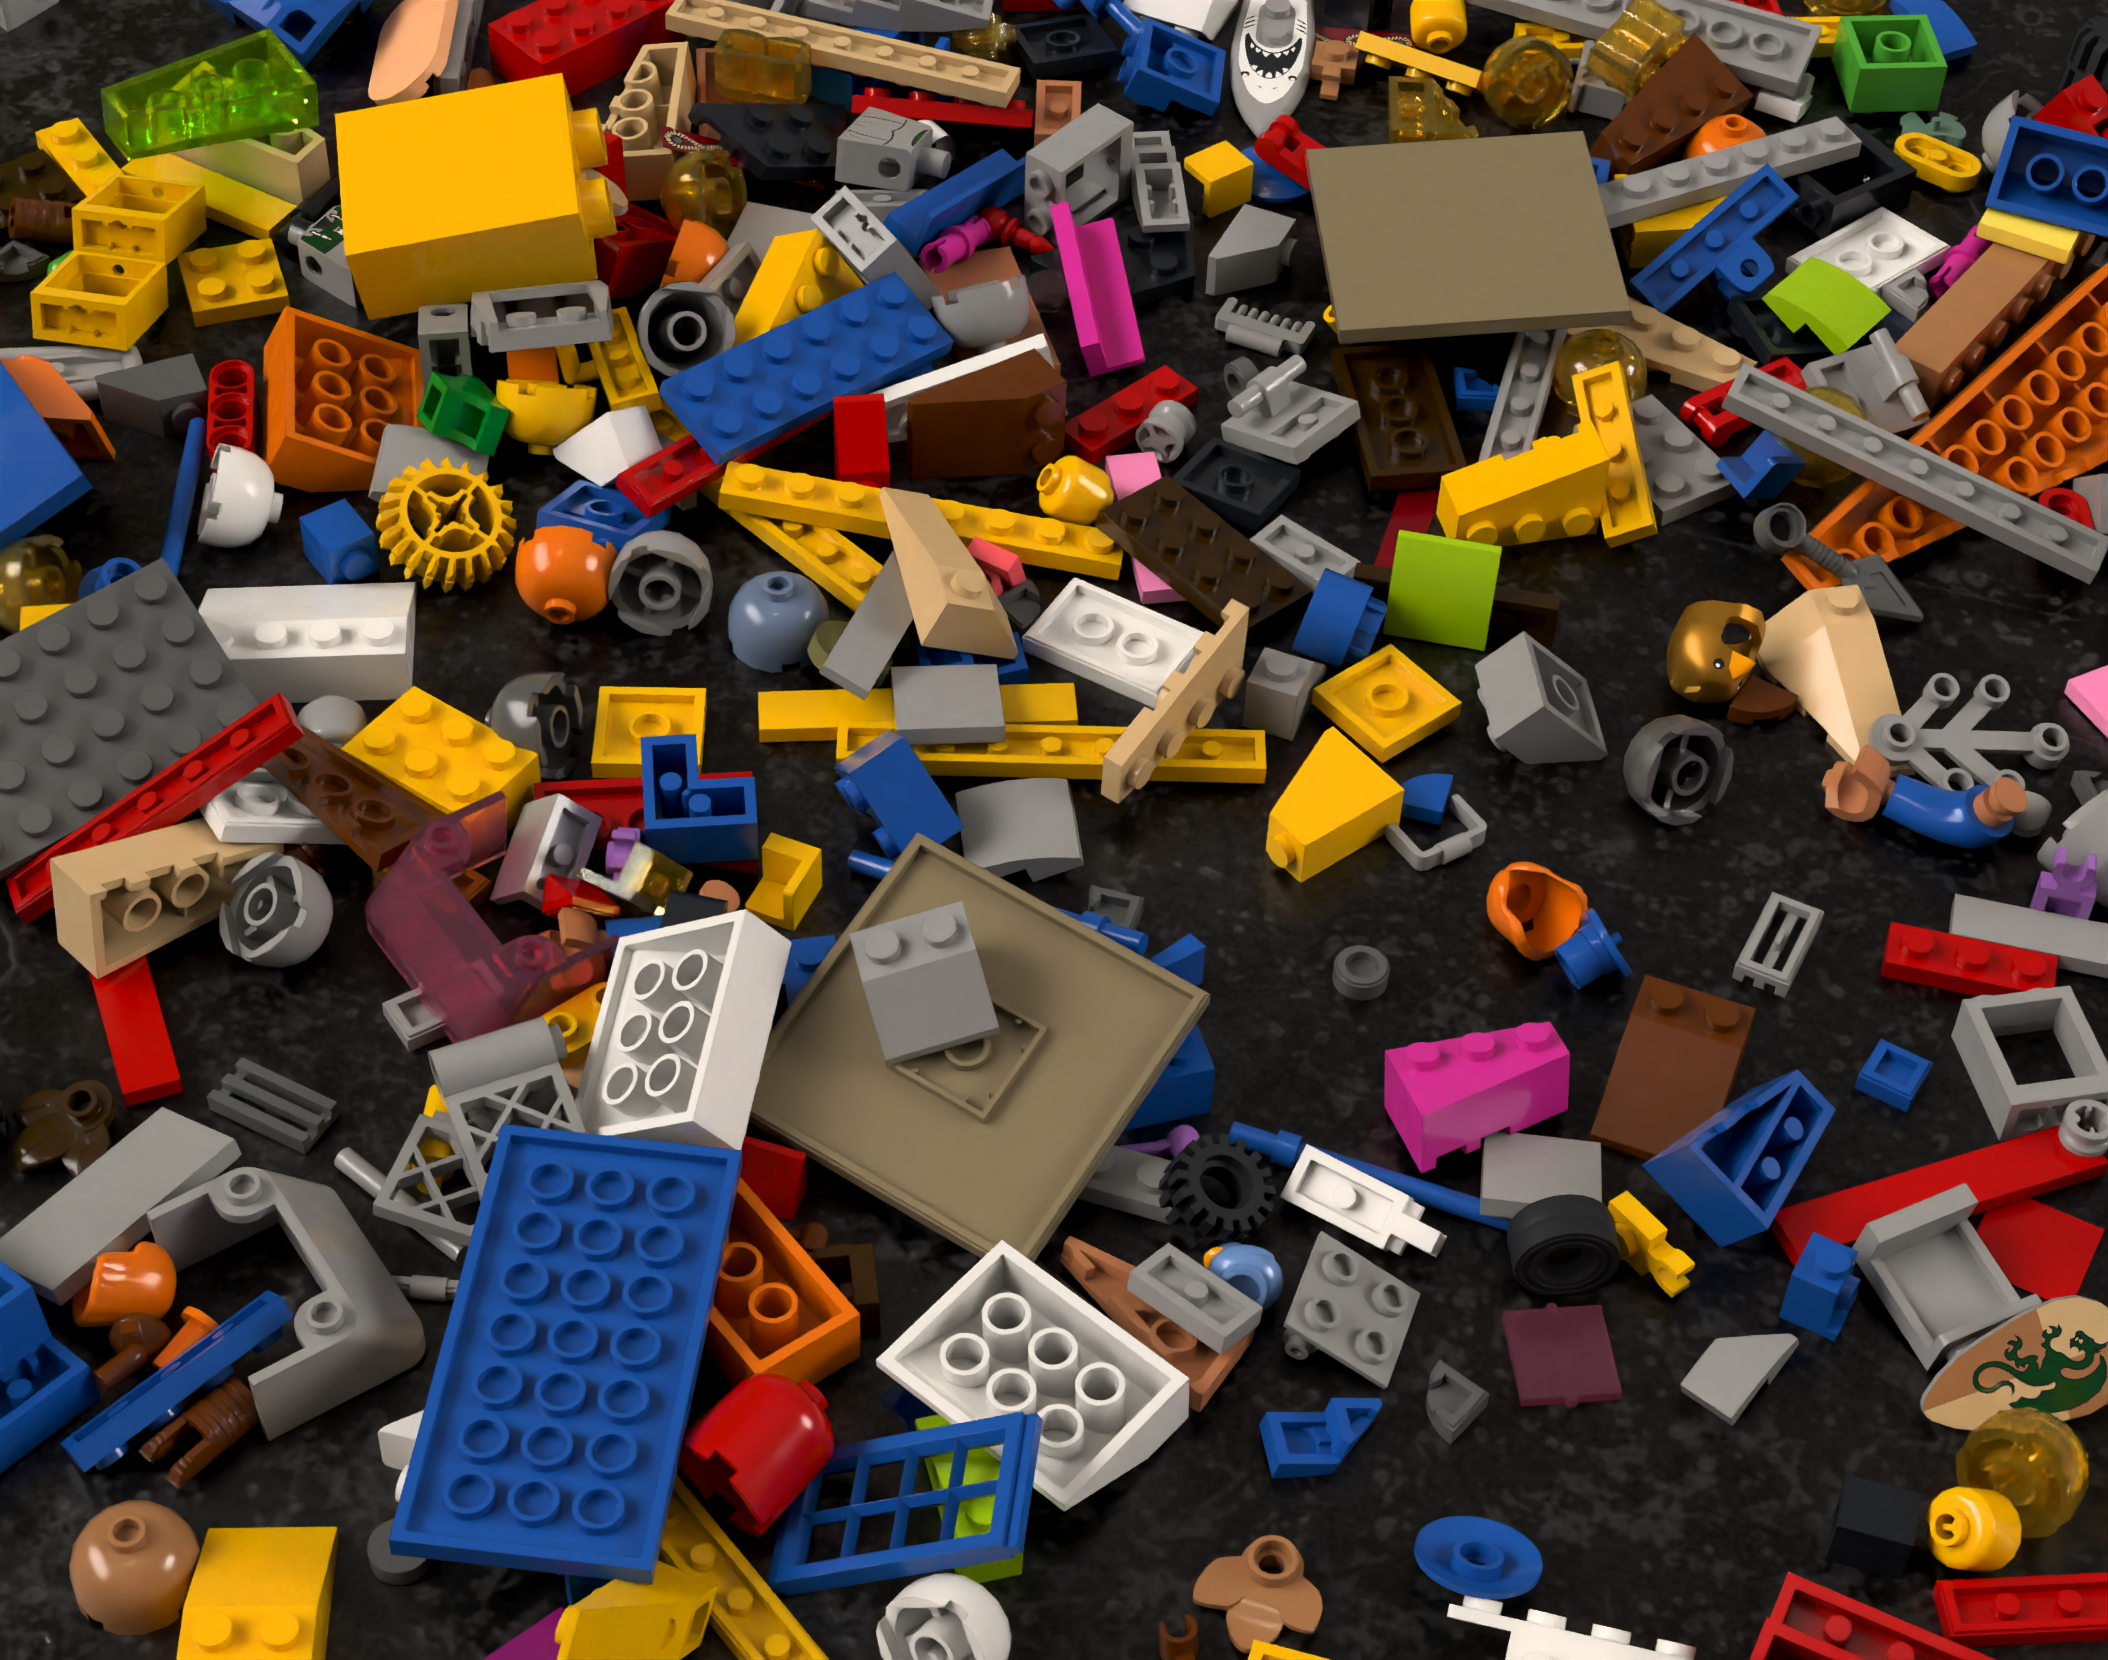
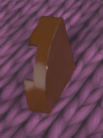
M1751 675L1729 706L1727 719L1746 725H1753L1754 720L1775 717L1776 721H1779L1794 712L1799 696Z

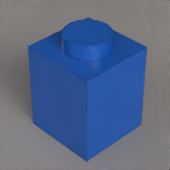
M346 499L299 517L305 556L329 585L350 584L379 571L375 535Z

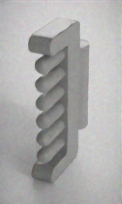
M1234 297L1227 299L1215 318V329L1226 332L1225 341L1278 358L1282 355L1283 350L1297 355L1303 354L1315 335L1316 324L1312 321L1306 322L1304 326L1302 322L1297 321L1288 330L1292 325L1290 318H1285L1280 326H1278L1281 322V317L1277 314L1273 315L1267 323L1270 318L1268 311L1262 312L1257 320L1256 318L1259 315L1257 308H1252L1247 316H1245L1248 312V306L1242 304L1237 310L1238 300Z

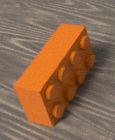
M740 1177L703 1352L733 1388L752 1374L762 1372L783 1375L796 1383L804 1379L814 1385L861 1357L860 1313Z

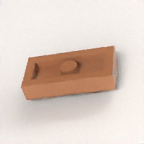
M1037 80L1034 147L1080 116L1082 81Z

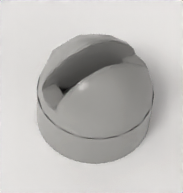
M2025 791L2027 807L2020 814L2014 816V825L2011 833L2018 837L2031 838L2039 835L2046 827L2052 812V806L2043 796Z

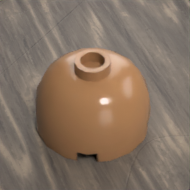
M127 1500L105 1508L90 1519L73 1544L69 1565L70 1579L80 1611L87 1618L89 1615L93 1620L103 1623L104 1630L116 1635H144L168 1627L179 1619L178 1610L185 1604L201 1553L195 1533L190 1525L175 1510L149 1500Z

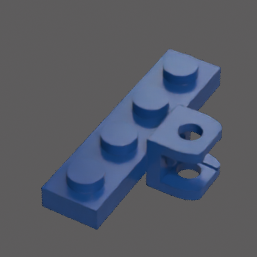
M1766 163L1633 277L1627 287L1643 304L1656 309L1664 315L1707 278H1709L1707 281L1728 302H1730L1733 295H1755L1765 286L1766 279L1773 274L1774 265L1771 258L1754 238L1795 204L1799 196Z

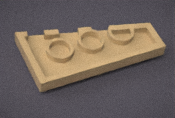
M1629 296L1628 299L1632 310L1630 324L1568 328L1565 337L1567 341L1582 345L1583 354L1601 359L1604 353L1628 360L1627 368L1642 373L1660 370L1670 374V382L1701 392L1736 378L1743 362L1756 369L1758 362L1738 353L1736 350Z
M1234 599L1230 600L1221 611L1224 625L1216 635L1207 631L1204 632L1193 646V652L1196 655L1190 662L1186 672L1182 674L1174 670L1162 684V689L1155 702L1154 711L1144 706L1106 753L1103 761L1101 795L1119 804L1134 788L1141 789L1149 780L1153 769L1164 758L1170 759L1175 756L1181 748L1184 739L1196 727H1204L1212 717L1215 708L1226 697L1231 699L1239 692L1246 676V672L1242 667L1249 607Z

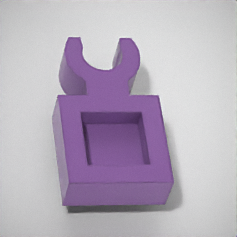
M618 827V830L612 831L613 841L608 842L606 874L614 875L613 883L620 889L642 891L646 858L645 833L638 828Z
M2060 847L2054 854L2052 873L2041 871L2029 908L2088 920L2096 899L2097 855L2089 853L2084 864L2074 866L2066 862L2067 848Z

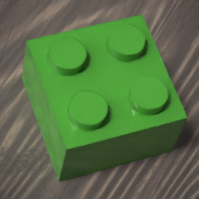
M1927 14L1840 16L1831 62L1850 113L1873 114L1875 112L1909 113L1914 111L1916 113L1918 111H1937L1948 66Z

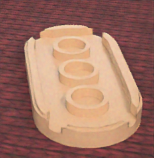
M403 0L390 14L380 32L368 87L369 97L378 106L419 99L430 87L426 83L430 76L434 74L438 77L442 74L448 61L458 0Z

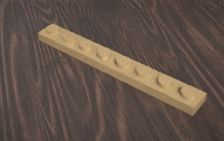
M675 0L665 14L666 30L683 33L689 37H701L726 43L732 47H744L765 52L775 57H787L808 62L814 66H826L851 72L857 76L894 82L900 86H912L937 92L943 96H955L980 102L986 106L1006 108L1020 84L1021 68L727 0Z

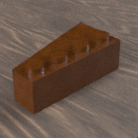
M1694 32L1601 132L1589 152L1590 157L1611 160L1608 182L1614 180L1615 174L1634 175L1671 164L1682 157L1683 149L1695 131L1716 116L1741 115L1753 95Z

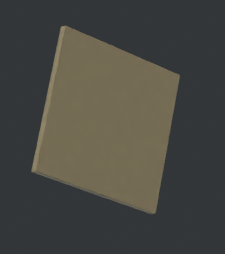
M1583 131L1306 149V169L1339 344L1630 324L1632 310Z
M917 832L769 1033L748 1122L795 1150L805 1152L807 1157L981 1259L1003 1240L1034 1263L1210 1004V994ZM963 901L1001 1033L887 1066L863 988L849 933Z

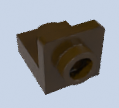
M840 1243L831 1247L814 1249L812 1251V1260L860 1313V1340L881 1338L880 1304L873 1244L853 1245Z

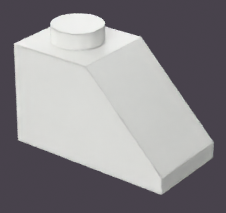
M646 405L605 413L554 448L553 453L558 461L600 487L616 484L619 473L662 450V446Z

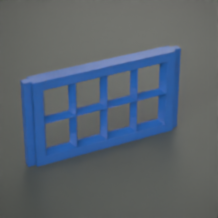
M1022 1411L834 1446L833 1455L826 1466L781 1514L767 1585L775 1594L784 1593L786 1596L1013 1559L1015 1554L1023 1553L1043 1422L1042 1418L1037 1413L1025 1415ZM1003 1445L998 1480L963 1486L968 1451ZM954 1453L948 1488L914 1494L919 1460ZM905 1462L899 1496L865 1503L871 1468ZM856 1471L850 1505L817 1511L823 1477ZM995 1496L990 1533L954 1538L960 1502ZM945 1505L939 1541L904 1547L910 1511ZM895 1514L889 1550L855 1555L862 1519ZM846 1522L840 1558L807 1564L813 1528Z

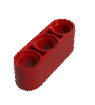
M242 360L223 361L215 365L209 375L206 442L210 465L219 443L240 447L259 456L261 409L253 367ZM211 468L212 473H217V469Z

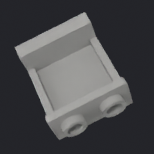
M1966 1183L1867 1223L1852 1249L1859 1251L1856 1262L1927 1372L1948 1363L1956 1354L1978 1338L2015 1315L2043 1303L2037 1293L2020 1299L1969 1222L1968 1218L1979 1202Z

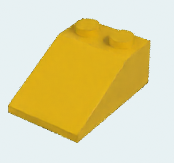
M338 1527L208 1528L183 1608L176 1660H325L339 1537Z

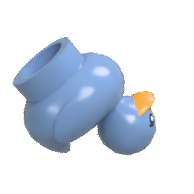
M1228 1242L1219 1247L1211 1248L1203 1257V1264L1206 1269L1263 1307L1262 1312L1272 1307L1280 1298L1283 1291L1284 1277L1281 1267L1275 1261L1274 1255L1266 1249L1238 1242Z

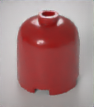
M762 1372L752 1374L741 1381L685 1432L678 1466L686 1479L704 1500H707L715 1492L727 1505L735 1510L727 1518L733 1526L748 1535L760 1537L820 1473L832 1457L835 1439L831 1422L824 1412L828 1407V1402L823 1394L807 1380L801 1379L796 1383L786 1376L776 1373Z

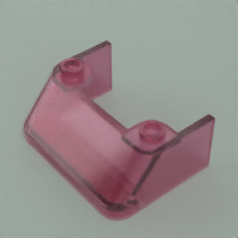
M501 790L421 827L372 892L365 905L368 932L411 989L418 994V998L433 1018L436 1017L440 1021L442 1030L453 1044L541 1017L589 987L601 982H608L619 941V936L614 934L566 957L555 942L544 936L525 935L504 945L496 938L452 879L506 854L507 797Z

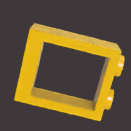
M114 174L72 208L73 248L76 251L166 262L168 265L207 230L205 185ZM155 187L162 189L163 196L156 194Z
M74 250L30 292L33 338L128 351L169 307L167 263ZM115 265L122 266L124 273H119Z

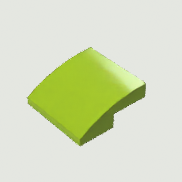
M1814 257L1807 259L1762 298L1793 333L1798 331L1804 324H1807L1834 355L1846 352L1892 311L1880 297L1859 280L1840 268Z
M1399 530L1383 634L1485 651L1502 546Z

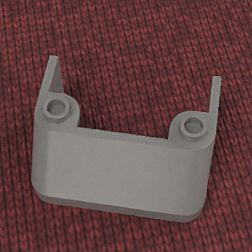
M241 1167L231 1170L146 1212L155 1244L162 1246L169 1254L176 1273L279 1223L323 1291L304 1302L296 1312L294 1328L297 1339L303 1349L248 1376L261 1427L268 1441L410 1369L423 1357L426 1349V1340L419 1317L332 1188L255 1167Z

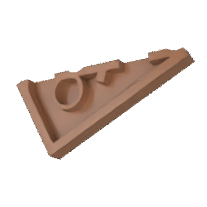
M1069 1236L1064 1242L1060 1262L1115 1324L1189 1378V1406L1200 1412L1252 1343L1255 1328L1220 1355L1127 1290L1129 1273L1136 1268L1135 1266L1072 1236Z

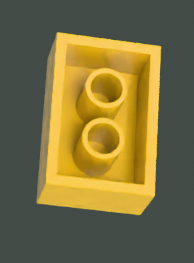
M415 686L411 687L341 748L344 752L452 817L448 836L435 843L472 864L517 824L523 806L528 802L534 801V783L541 782L539 754L515 747L510 741L501 739L492 728Z

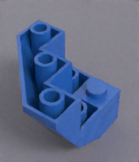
M374 0L204 1L236 26L241 20L245 21L300 66L305 68L353 9L362 15Z

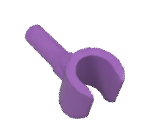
M1180 1125L1171 1130L1166 1139L1158 1140L1157 1142L1120 1145V1147L1152 1156L1165 1157L1172 1155L1174 1159L1193 1139L1196 1142L1200 1136L1193 1127Z

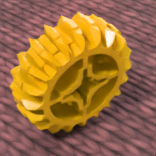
M447 456L441 461L439 468H436L426 458L424 462H421L419 470L408 465L403 470L400 478L394 477L389 482L386 490L387 493L381 496L378 505L380 510L376 519V530L382 532L379 539L380 549L391 550L389 556L390 566L402 563L406 565L404 570L405 580L418 574L423 577L424 589L430 587L434 580L441 583L445 593L452 589L454 582H457L466 592L469 588H472L475 580L484 585L485 582L490 580L493 571L498 572L503 568L507 559L506 556L511 553L515 543L513 535L517 528L516 519L510 517L513 511L512 501L500 500L503 494L502 484L488 486L486 484L489 478L487 470L475 476L469 473L470 466L468 461L462 464L460 469L452 468ZM469 510L475 515V517L480 522L483 532L479 530L480 524H478L471 518ZM408 516L414 520L413 525L422 532L424 540L414 531Z

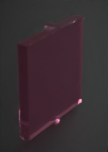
M1549 1303L1546 1305V1308L1503 1311L1502 1322L1521 1406L1565 1403L1567 1407L1574 1408L1578 1402L1621 1400L1622 1389L1601 1305L1558 1307L1554 1303Z

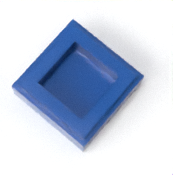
M1880 1039L1860 1071L1854 1088L1904 1112H1908L1928 1079L1933 1062Z

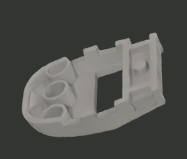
M601 280L472 292L469 335L470 337H477V343L481 346L489 345V352L491 353L612 340L611 332L614 331L613 323L615 321L609 288Z

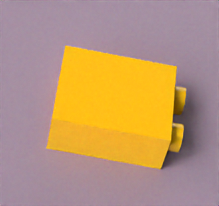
M562 73L335 114L344 252L369 321L418 312V308L422 306L469 303L472 300V292L598 279L593 239L617 235V229L606 178L586 180L585 169L608 165L607 149L597 107L573 111Z

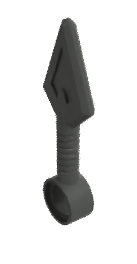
M1778 503L1761 511L1755 518L1753 525L1754 536L1764 550L1772 553H1781L1793 548L1841 580L1842 586L1858 584L1872 615L1915 623L1923 620L1922 611L1880 554L1852 561L1844 558L1827 545H1823L1822 542L1806 533V519L1803 513L1790 503ZM1773 515L1782 516L1788 522L1790 534L1786 541H1781L1772 534L1770 520Z

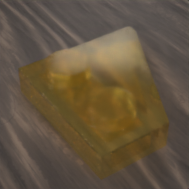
M1389 76L1387 86L1389 144L1477 138L1478 131L1475 126L1465 127L1459 119L1460 109L1451 99L1444 96L1443 89L1434 78Z

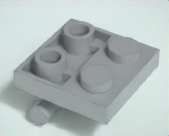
M1887 328L1879 329L1869 336L1872 344L1808 363L1800 372L1811 395L1899 437L1916 433L1930 420L1928 415L1931 411L1917 387L1920 380L1907 355H1900Z
M1295 354L1278 367L1270 366L1248 381L1246 390L1228 402L1227 407L1232 417L1221 424L1223 440L1250 451L1282 460L1285 463L1298 465L1361 418L1359 404L1356 400L1292 381L1307 368L1304 359Z

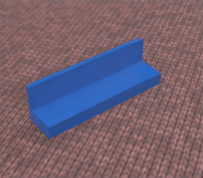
M1000 149L887 214L883 225L904 247L917 256L927 244L936 241L939 234L945 228L952 225H960L969 217L977 216L986 207H1001L1025 193L1026 156L1016 161L1004 149Z

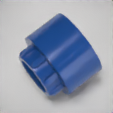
M1325 568L1291 650L1339 670L1343 661L1354 665L1368 657L1388 608L1384 601L1371 596L1374 587Z

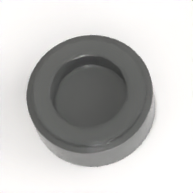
M1243 356L1226 364L1224 368V381L1232 398L1246 390L1248 381L1259 374L1256 366Z
M1364 945L1350 946L1343 949L1336 956L1332 981L1335 988L1342 995L1350 999L1360 1001L1371 1000L1380 996L1386 990L1390 965L1385 955L1375 948Z
M391 1519L379 1525L369 1537L367 1553L370 1567L374 1575L385 1583L391 1585L410 1584L422 1578L429 1571L434 1559L391 1554L389 1537L394 1519Z

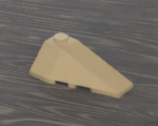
M882 487L879 497L921 646L1014 660L1018 654V649L1007 613L983 571L928 494Z
M1858 584L1806 591L1765 622V636L1756 656L1765 677L1773 685L1778 686L1782 684L1787 691L1798 695L1796 709L1804 718L1811 715L1828 733L1826 741L1846 762H1850L1853 765L1860 749L1866 744L1869 745L1868 735L1874 722L1886 714L1902 715L1875 620ZM1890 733L1895 741L1903 742L1900 737ZM1907 763L1890 766L1893 772L1891 778L1897 777L1898 774L1905 776L1915 775L1916 772Z

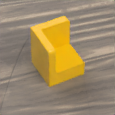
M1226 140L1184 158V169L1204 185L1202 212L1208 218L1251 201L1254 163Z
M771 832L762 846L763 877L746 902L745 908L764 922L795 931L822 888V849Z

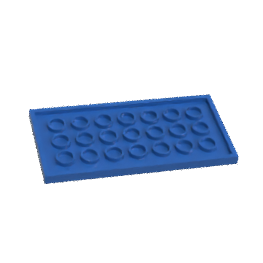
M507 1124L501 1125L389 1537L391 1554L609 1580L619 1579L627 1582L653 1585L682 1450V1441L688 1422L743 1165L742 1150Z

